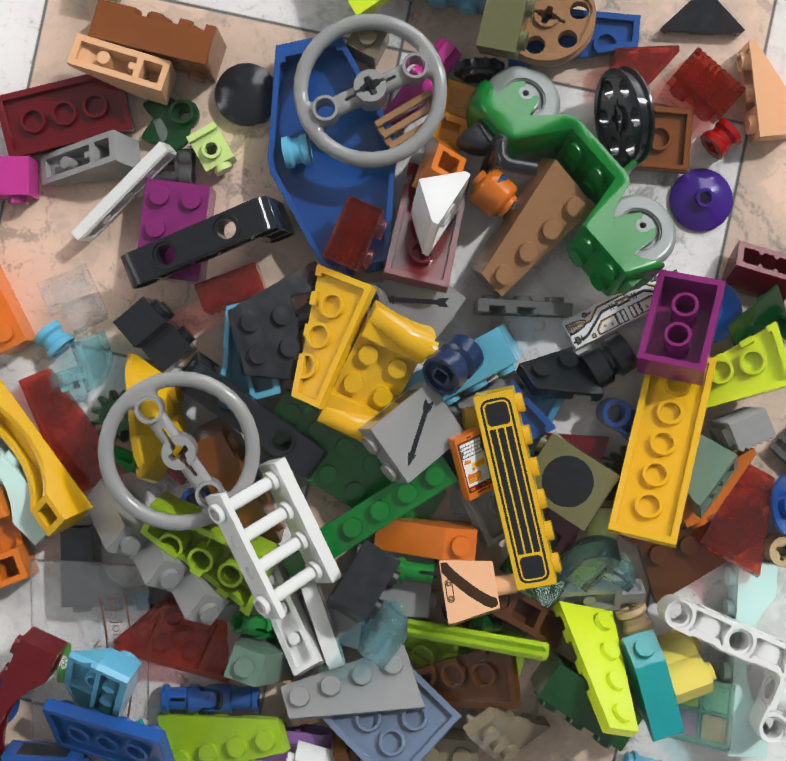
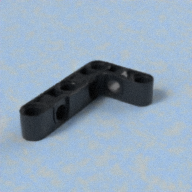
M261 196L122 255L121 260L132 288L138 289L255 240L275 243L291 237L295 232L284 204L269 196ZM229 222H234L236 232L233 237L227 239L224 234L225 226ZM173 247L176 254L175 259L172 263L168 264L165 254L169 248Z
M197 351L183 371L196 372L210 376L234 391L247 405L255 420L259 433L260 447L276 458L285 457L290 468L303 477L310 479L329 454L316 441L221 374V367L203 353ZM178 386L189 397L242 433L241 426L235 415L229 408L221 407L217 397L196 388ZM279 432H286L290 435V439L285 445L277 446L272 442L274 435Z

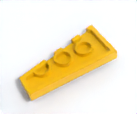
M317 264L315 291H311L309 305H311L308 324L305 323L303 332L305 342L303 352L298 357L291 396L324 410L377 288Z

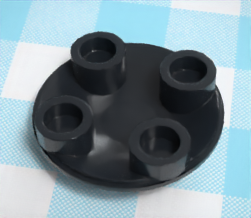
M241 63L228 68L220 76L215 87V102L222 116L229 122L239 126H254L266 123L271 115L273 77L263 67L252 63Z

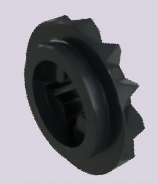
M465 58L455 64L454 76L466 83H480L483 80L490 81L496 73L505 69V63L497 58Z

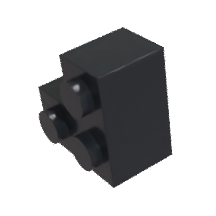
M143 296L113 321L133 347L142 348L162 373L171 372L197 350L196 346L192 343L196 340L193 334L184 325L179 328L172 319L175 313L164 301L160 302L158 299L152 300Z
M366 540L346 572L342 574V577L325 603L356 623H361L366 619L368 621L371 618L374 619L384 602L379 597L385 587L390 590L392 589L401 572L396 570L401 561Z

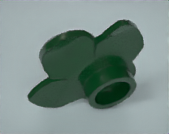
M170 97L168 105L151 100L143 103L145 110L154 119L145 129L142 139L155 145L159 141L169 144L176 152L184 148L188 144L186 137L191 134V129L198 124L200 119V111L196 104L185 99L174 100L172 97ZM184 113L190 114L186 119L180 120Z

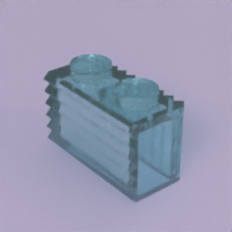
M382 599L384 602L374 619L365 620V624L361 625L358 651L359 654L381 669H384L407 639L408 616L404 607L396 601L391 600L388 602Z

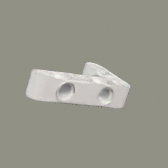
M668 594L663 596L658 602L657 612L660 618L670 627L686 634L689 638L694 636L708 643L714 649L750 665L755 663L768 670L749 714V725L768 744L775 745L783 742L786 739V643L763 631L678 595ZM675 605H681V614L677 618H669L670 609ZM740 631L741 637L738 643L730 645L731 635ZM773 719L774 722L771 728L763 730L765 722Z

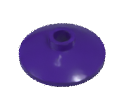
M694 169L676 180L670 191L669 205L674 218L680 225L692 231L704 232L720 226L727 219L732 209L733 195L728 182L720 174L709 169ZM701 193H706L709 196L707 204L700 201L699 196Z

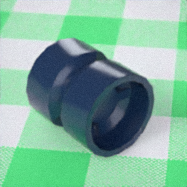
M462 334L453 335L424 362L422 367L424 379L434 391L442 395L449 396L455 394L465 384L467 379H470L483 365V352L472 338Z

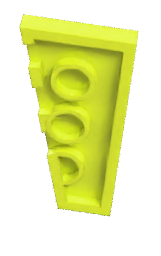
M776 321L766 326L764 330L740 341L738 345L724 353H719L712 357L717 358L706 410L786 388V349Z

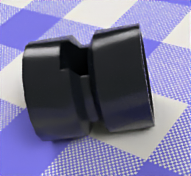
M618 332L602 340L600 348L592 346L578 355L602 389L615 381L616 374L624 376L637 368V358L633 350Z

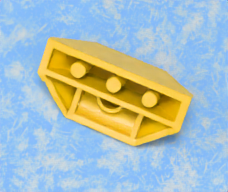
M133 352L128 353L125 366L126 391L136 383L162 372L148 360ZM178 386L158 390V396L165 403L166 414L179 432L186 433L187 424L182 415L181 404L184 401L183 391ZM152 400L143 401L141 405L143 414L150 418L158 416V405ZM128 410L130 441L133 458L137 464V478L152 484L159 483L169 469L161 458L163 445L150 426L140 422L135 415V411ZM175 443V449L172 453L176 457L184 446L179 447Z

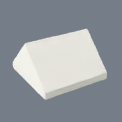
M466 171L422 178L418 181L410 214L422 253L426 256H429L460 208L471 175Z

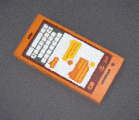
M474 426L448 438L463 499L472 501L493 490L494 487L480 428Z

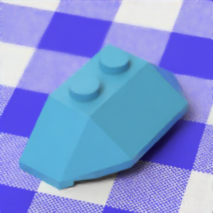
M113 648L71 651L68 656L64 684L74 702L80 707L86 709L97 708L107 715L119 718L123 715L136 687L142 662L131 652L125 650L118 651Z

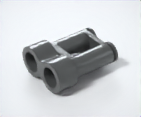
M193 149L179 150L176 156L167 164L175 165L174 171H161L154 178L195 184V151Z

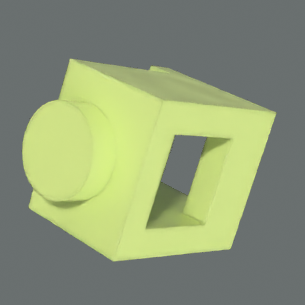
M214 121L186 137L210 177L214 174L221 176L229 172L233 168L232 164L237 162L236 157ZM214 145L217 146L218 150L214 155L207 154V149Z

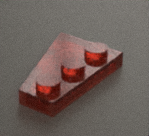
M749 464L717 510L699 542V545L757 578L761 572L770 513V496L775 477Z

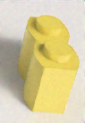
M675 629L656 636L666 659L677 704L713 692V681L717 679L711 663L709 661L704 662L698 653L702 651L698 638L694 636L689 638L686 634Z

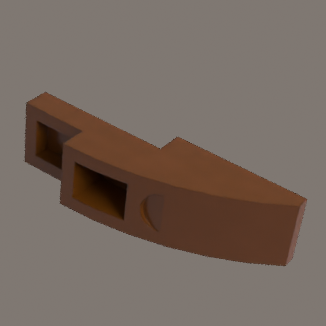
M520 591L514 594L498 596L500 610L488 615L507 623L537 641L547 642L550 648L557 649L563 636L562 631L565 630L561 617H556L549 607Z

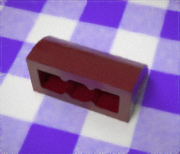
M739 240L729 257L722 280L726 281V284L735 291L759 298L777 285L782 299L785 301L786 254Z

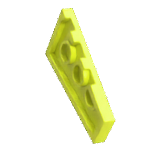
M558 601L552 608L556 617H561L565 630L562 633L566 643L572 644L578 658L574 663L578 673L582 674L590 689L586 692L602 732L626 737L634 736L639 730L613 611Z

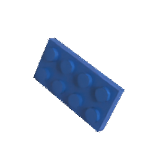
M48 698L42 707L57 745L106 761H175L166 732L156 725L146 726L135 723L125 716L118 718L107 715L97 708L86 709L79 707L69 700L58 701Z

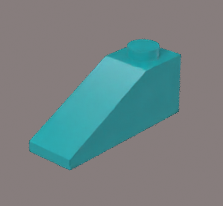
M650 629L623 637L620 641L626 675L652 741L656 742L684 733L685 730L666 659L654 630Z

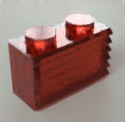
M699 47L666 82L671 87L669 89L670 93L677 100L682 102L686 100L694 107V114L703 122L710 121L712 124L717 122L746 90L740 82L731 77L725 69H722L716 61L707 56L706 52H703Z
M349 195L322 253L323 259L357 274L360 273L361 268L367 270L375 254L374 251L370 250L374 239L381 240L388 225V221L384 220L385 211Z
M255 262L194 285L203 311L213 316L216 312L221 313V310L226 311V306L244 302L267 288L259 265Z

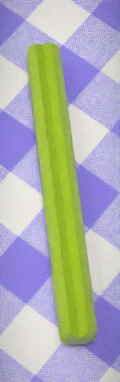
M398 617L395 621L394 631L397 635L539 661H546L549 656V644L547 642Z

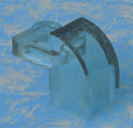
M105 331L72 342L70 346L78 367L50 375L48 382L52 391L60 389L62 394L79 389V382L83 381L86 391L89 393L98 388L107 379L112 369L113 355Z
M593 535L581 538L559 555L562 566L561 577L584 592H588L603 578L626 592H629L637 585L633 563L626 556L620 555L618 542L611 537Z

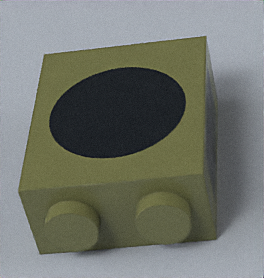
M553 432L550 437L544 434L534 450L539 453L537 460L540 476L535 477L537 488H544L549 509L585 531L620 478V473L556 432Z

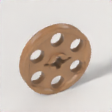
M537 0L534 16L529 18L526 31H529L528 43L534 40L540 41L545 48L537 54L530 53L527 49L520 51L518 59L533 66L552 67L567 63L577 57L587 47L594 33L596 22L594 0ZM581 6L587 9L588 15L583 19H575L571 16L570 11L574 7ZM547 14L552 15V19H549L547 24L542 23V18H545ZM564 35H572L576 38L577 43L571 48H565L559 44L558 40Z

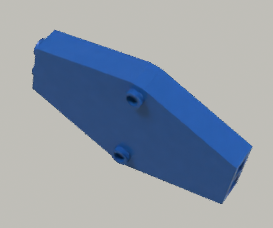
M342 37L329 45L316 60L309 79L308 97L310 102H314L321 95L333 97L352 88L356 76L361 72ZM313 38L276 45L268 147L270 173L321 266L349 277L353 276L352 271L364 269L365 273L381 271L384 269L383 264H386L391 240L396 163L375 168L345 164L326 154L310 139L313 165L306 166L300 163L295 168L287 169L282 153L281 137L298 138L301 133H306L295 108L293 89L298 62ZM366 87L365 91H369L373 95L370 87ZM323 106L318 110L317 114L326 118L330 117L335 110L330 106ZM359 107L340 116L337 124L333 127L324 128V132L330 138L350 149L366 152L388 149L374 126V121L384 116L381 108L371 112ZM390 124L384 126L385 130L391 127ZM395 134L390 136L392 141L396 139Z

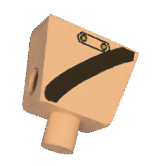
M439 561L449 626H455L500 610L498 596L517 593L514 574L495 576L492 561Z

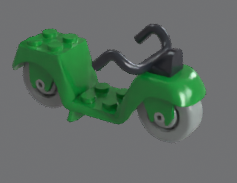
M512 66L496 73L490 81H481L472 93L466 111L468 129L457 138L455 145L467 154L484 156L479 173L484 170L488 174L496 164L503 170L511 173L536 176L537 162H540L541 158L556 159L586 197L591 199L596 205L566 247L572 263L577 267H581L589 276L593 287L606 296L620 293L624 296L629 291L640 289L650 282L665 267L663 262L674 249L676 228L669 212L657 201L642 195L623 196L629 186V175L638 162L633 159L622 168L580 119L568 114H559L560 97L557 88L542 72L531 67Z

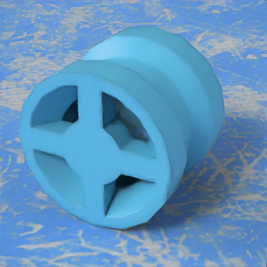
M301 133L298 138L281 137L282 153L287 169L295 168L300 163L306 166L313 165L312 148L307 133Z
M54 320L43 327L33 339L37 346L44 347L47 350V356L51 360L60 357L75 341V337L72 334L65 333L62 330V324L58 320Z

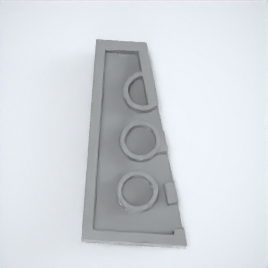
M404 644L280 687L290 720L425 709Z

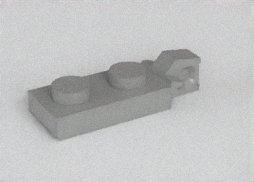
M603 579L598 581L557 583L555 604L558 601L607 611L620 610L621 605L626 603L645 602L646 592L642 579Z

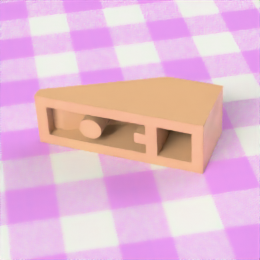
M79 33L76 35L67 60V64L77 70L137 97L168 105L177 78L172 62Z

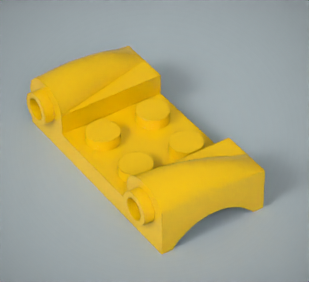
M375 300L353 342L324 410L318 409L317 421L362 442L364 437L358 429L398 398L406 387L417 364H422L425 359H428L438 349L439 343L435 341L436 333L434 328L412 321Z

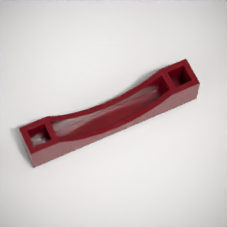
M34 626L24 636L20 634L17 636L10 649V653L14 654L12 660L6 663L0 673V681L2 682L0 686V761L1 755L5 751L6 727L15 704L20 697L30 690L45 684L54 674L68 645V642Z

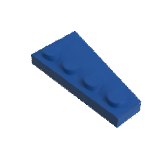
M572 9L570 14L575 19H583L588 15V11ZM596 11L593 36L587 47L572 60L635 51L638 48L641 15ZM547 14L545 18H542V23L547 24L549 19H552V15ZM564 35L558 42L562 47L571 48L577 43V40L572 35ZM536 40L528 43L526 47L528 52L533 54L540 53L545 48L542 42ZM508 59V67H534L519 59Z

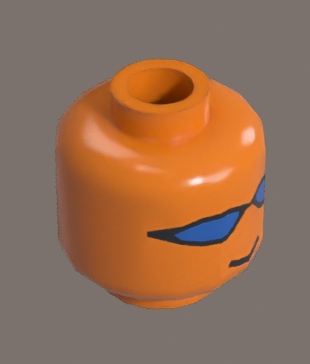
M499 169L491 170L488 174L482 170L470 183L474 188L470 194L471 202L488 217L498 215L501 218L518 200L515 196L517 193L516 184Z

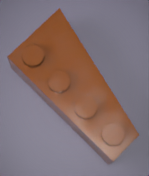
M217 417L198 426L192 436L198 444V459L210 476L217 478L222 483L224 490L228 492L236 485L245 462V441L238 430ZM258 473L256 474L254 483L260 480ZM207 485L211 494L219 493L215 486ZM269 491L235 512L243 528H246L274 511L275 507L271 503V496ZM283 520L260 536L277 544L280 543L286 528L285 521Z

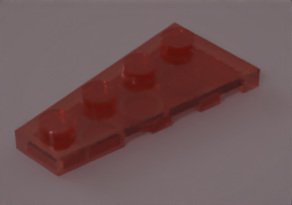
M51 368L19 380L20 387L43 439L82 492L95 487L98 481L103 478L98 460V429L91 424L89 417ZM115 464L119 476L126 474L124 467Z

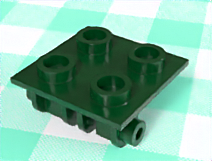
M775 285L767 293L762 294L752 306L736 316L732 323L727 326L734 346L738 345L745 338L764 330L766 326L775 321L778 324L782 338L786 341V307L779 287Z

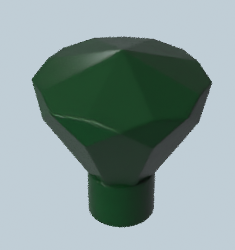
M489 615L466 622L467 629L484 632H500L503 626L501 620L493 619Z

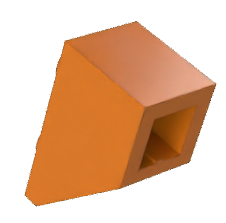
M433 135L426 145L412 187L417 189L418 181L422 178L463 172L467 159L459 150Z

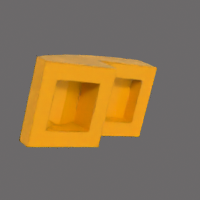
M449 78L447 82V101L444 110L447 118L439 124L434 136L460 151L455 142L467 129L466 111L472 93L477 86Z

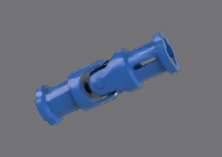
M163 684L162 713H168L169 710H188L189 713H197L202 708H205L203 711L208 713H232L233 710H252L253 713H259L260 687H234L233 684H209L204 687L199 684H190L189 687H171L170 684ZM218 689H220L223 694V704L221 708H218V703L221 698Z

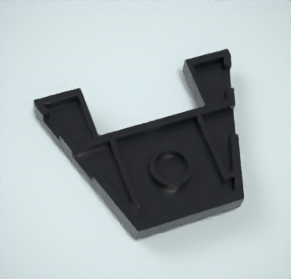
M316 261L307 264L227 311L242 376L294 380L298 357L303 352V345L291 297L315 291L317 276H315Z

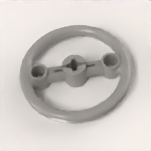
M366 13L338 20L324 28L312 39L298 62L294 76L293 95L301 125L318 148L345 164L375 168L403 161L417 153L428 143L443 118L447 101V79L439 54L422 32L398 18L383 14ZM364 30L383 31L404 39L417 50V52L409 53L405 56L402 64L384 73L373 69L363 70L356 76L352 88L333 97L321 95L314 102L309 101V79L316 60L329 45L345 35ZM416 64L423 68V72L418 75H412L406 69L410 65ZM426 79L432 81V103L424 123L412 137L396 147L376 152L358 151L337 143L324 132V128L333 127L337 124L339 117L359 107L365 111H376L385 104L387 94L406 85L420 86ZM370 86L372 90H376V94L371 95L369 91H365V88ZM323 106H330L335 110L330 117L326 118L317 114L318 110Z
M164 372L136 383L124 392L110 408L99 435V468L104 483L112 497L134 518L150 526L165 530L183 531L198 529L214 523L208 513L209 505L200 493V489L203 486H215L219 493L226 492L228 498L254 483L260 460L259 433L247 405L225 384L210 376L196 372ZM176 386L203 390L217 397L235 415L244 436L245 462L241 475L231 491L227 492L224 490L222 483L217 478L210 476L197 457L198 444L196 439L191 434L178 431L165 412V403L158 396V390ZM143 401H154L159 407L158 416L151 418L145 416L141 410ZM128 410L135 411L137 419L150 426L163 445L161 458L164 464L173 470L182 471L194 488L195 499L203 508L202 511L184 515L156 511L137 500L125 487L115 465L114 443L118 427ZM175 443L179 447L185 445L188 448L185 453L186 458L182 455H177L176 457L173 455Z

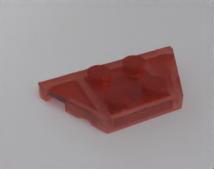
M165 597L117 637L111 645L115 650L131 652L140 660L224 683H229L230 681L229 678L224 677L229 657L227 622L215 619L211 625L186 620L176 600Z

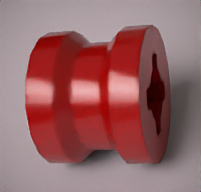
M723 118L715 123V128L712 131H706L700 136L701 143L707 152L719 160L727 155V150L730 147L735 148L742 142L741 135L735 126Z

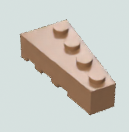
M541 158L538 163L536 176H532L530 181L525 183L520 191L521 195L507 211L499 229L495 234H492L470 268L491 292L501 297L595 208L556 159Z

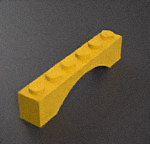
M0 379V437L13 451L21 464L29 487L30 512L47 536L50 537L78 524L93 506Z

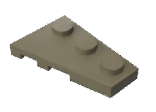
M488 707L465 724L463 729L473 742L496 761H511L517 757L521 748L551 726L544 716L538 715L535 719H532L530 714L522 713L518 717L514 716L510 710Z

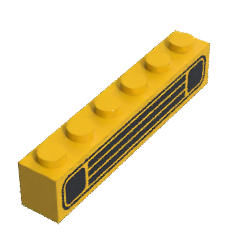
M514 385L477 392L473 396V401L517 591L557 584V572H562L559 553H552L550 541L555 540L551 520L545 521L542 510L548 508L544 488H537L535 477L540 476V469L537 457H530L528 445L533 444L529 424L523 425L521 412H526L522 392L516 393Z

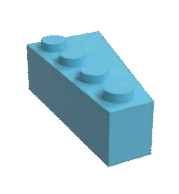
M506 322L474 339L483 352V365L470 379H467L465 384L455 394L448 396L439 393L447 406L460 399L458 393L468 388L473 393L488 384L486 378L497 373L500 378L516 369L514 363L523 356V353ZM422 369L411 375L402 394L416 382L426 381Z

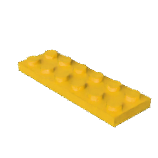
M709 358L703 386L645 374L608 525V532L676 548L717 358Z

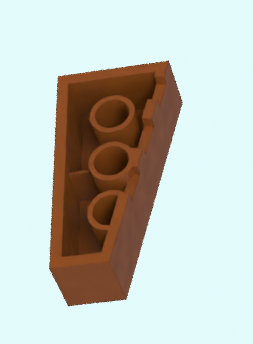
M98 0L87 35L172 62L175 72L177 70L186 73L189 79L199 83H205L206 80L216 83L227 48L216 26L206 24L205 30H202L195 26L193 21L182 18L179 19L178 24H175L161 13L151 11L148 12L146 17L142 16V12L136 7L106 0Z

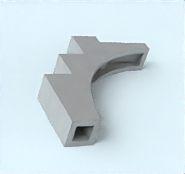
M103 478L98 481L87 496L88 501L93 506L88 513L107 552L133 559L145 585L172 592L186 620L211 625L215 619L231 622L233 615L236 612H241L239 610L241 607L229 597L225 599L216 592L217 588L202 576L200 578L196 577L189 571L190 567L178 557L173 559L141 534L140 531L144 522L134 518L116 502L107 489ZM254 608V610L252 611V613H251L250 615H254V616H255L256 614H259V613H258V611L256 610V608Z

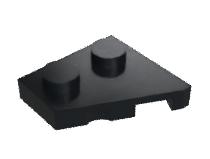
M572 347L519 363L516 373L532 396H556L563 399H572L574 395L590 396L591 401L597 402L602 399L605 393Z

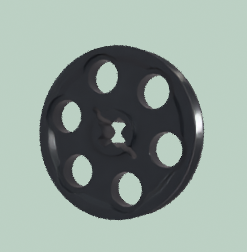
M630 66L608 69L601 76L595 92L594 118L598 139L622 168L633 159L639 165L649 156L654 142L655 113L652 97L644 78L636 69Z

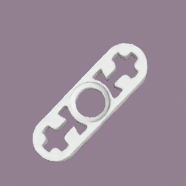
M311 580L301 587V591L329 670H333L346 665L345 657L327 604L325 603L319 583Z

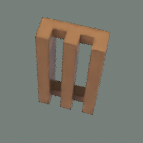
M430 89L374 121V126L388 149L407 141L422 126V124L418 125L393 141L390 138L393 134L429 113L433 96ZM425 102L428 103L427 106L423 107L422 109L418 110L417 112L413 113L412 115L406 117L405 119L401 120L400 122L385 130L384 126L397 120L398 118L414 110L415 108L419 107ZM445 112L443 114L441 122L445 121L447 118Z

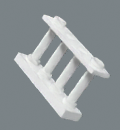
M285 457L268 460L259 465L262 479L234 496L228 498L227 493L222 492L205 497L209 505L208 513L211 519L218 524L254 596L253 604L256 610L264 618L282 619L285 617L286 614L280 602L311 580H314L315 583H334L342 577ZM271 491L277 503V509L244 529L235 511L265 492ZM284 520L291 532V539L258 559L250 541ZM299 550L306 563L305 569L273 589L265 572Z

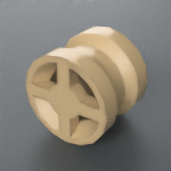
M777 532L768 535V538L762 541V555L767 561L786 568V549H784V546L786 547V536Z
M645 602L629 603L620 607V610L615 611L617 619L621 620L624 625L622 632L625 637L654 628L652 619L647 617Z

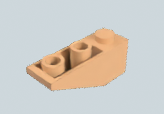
M756 40L749 41L739 50L736 59L737 69L739 72H742L743 80L740 88L741 102L745 103L747 116L744 118L745 134L749 135L750 144L786 140V86Z

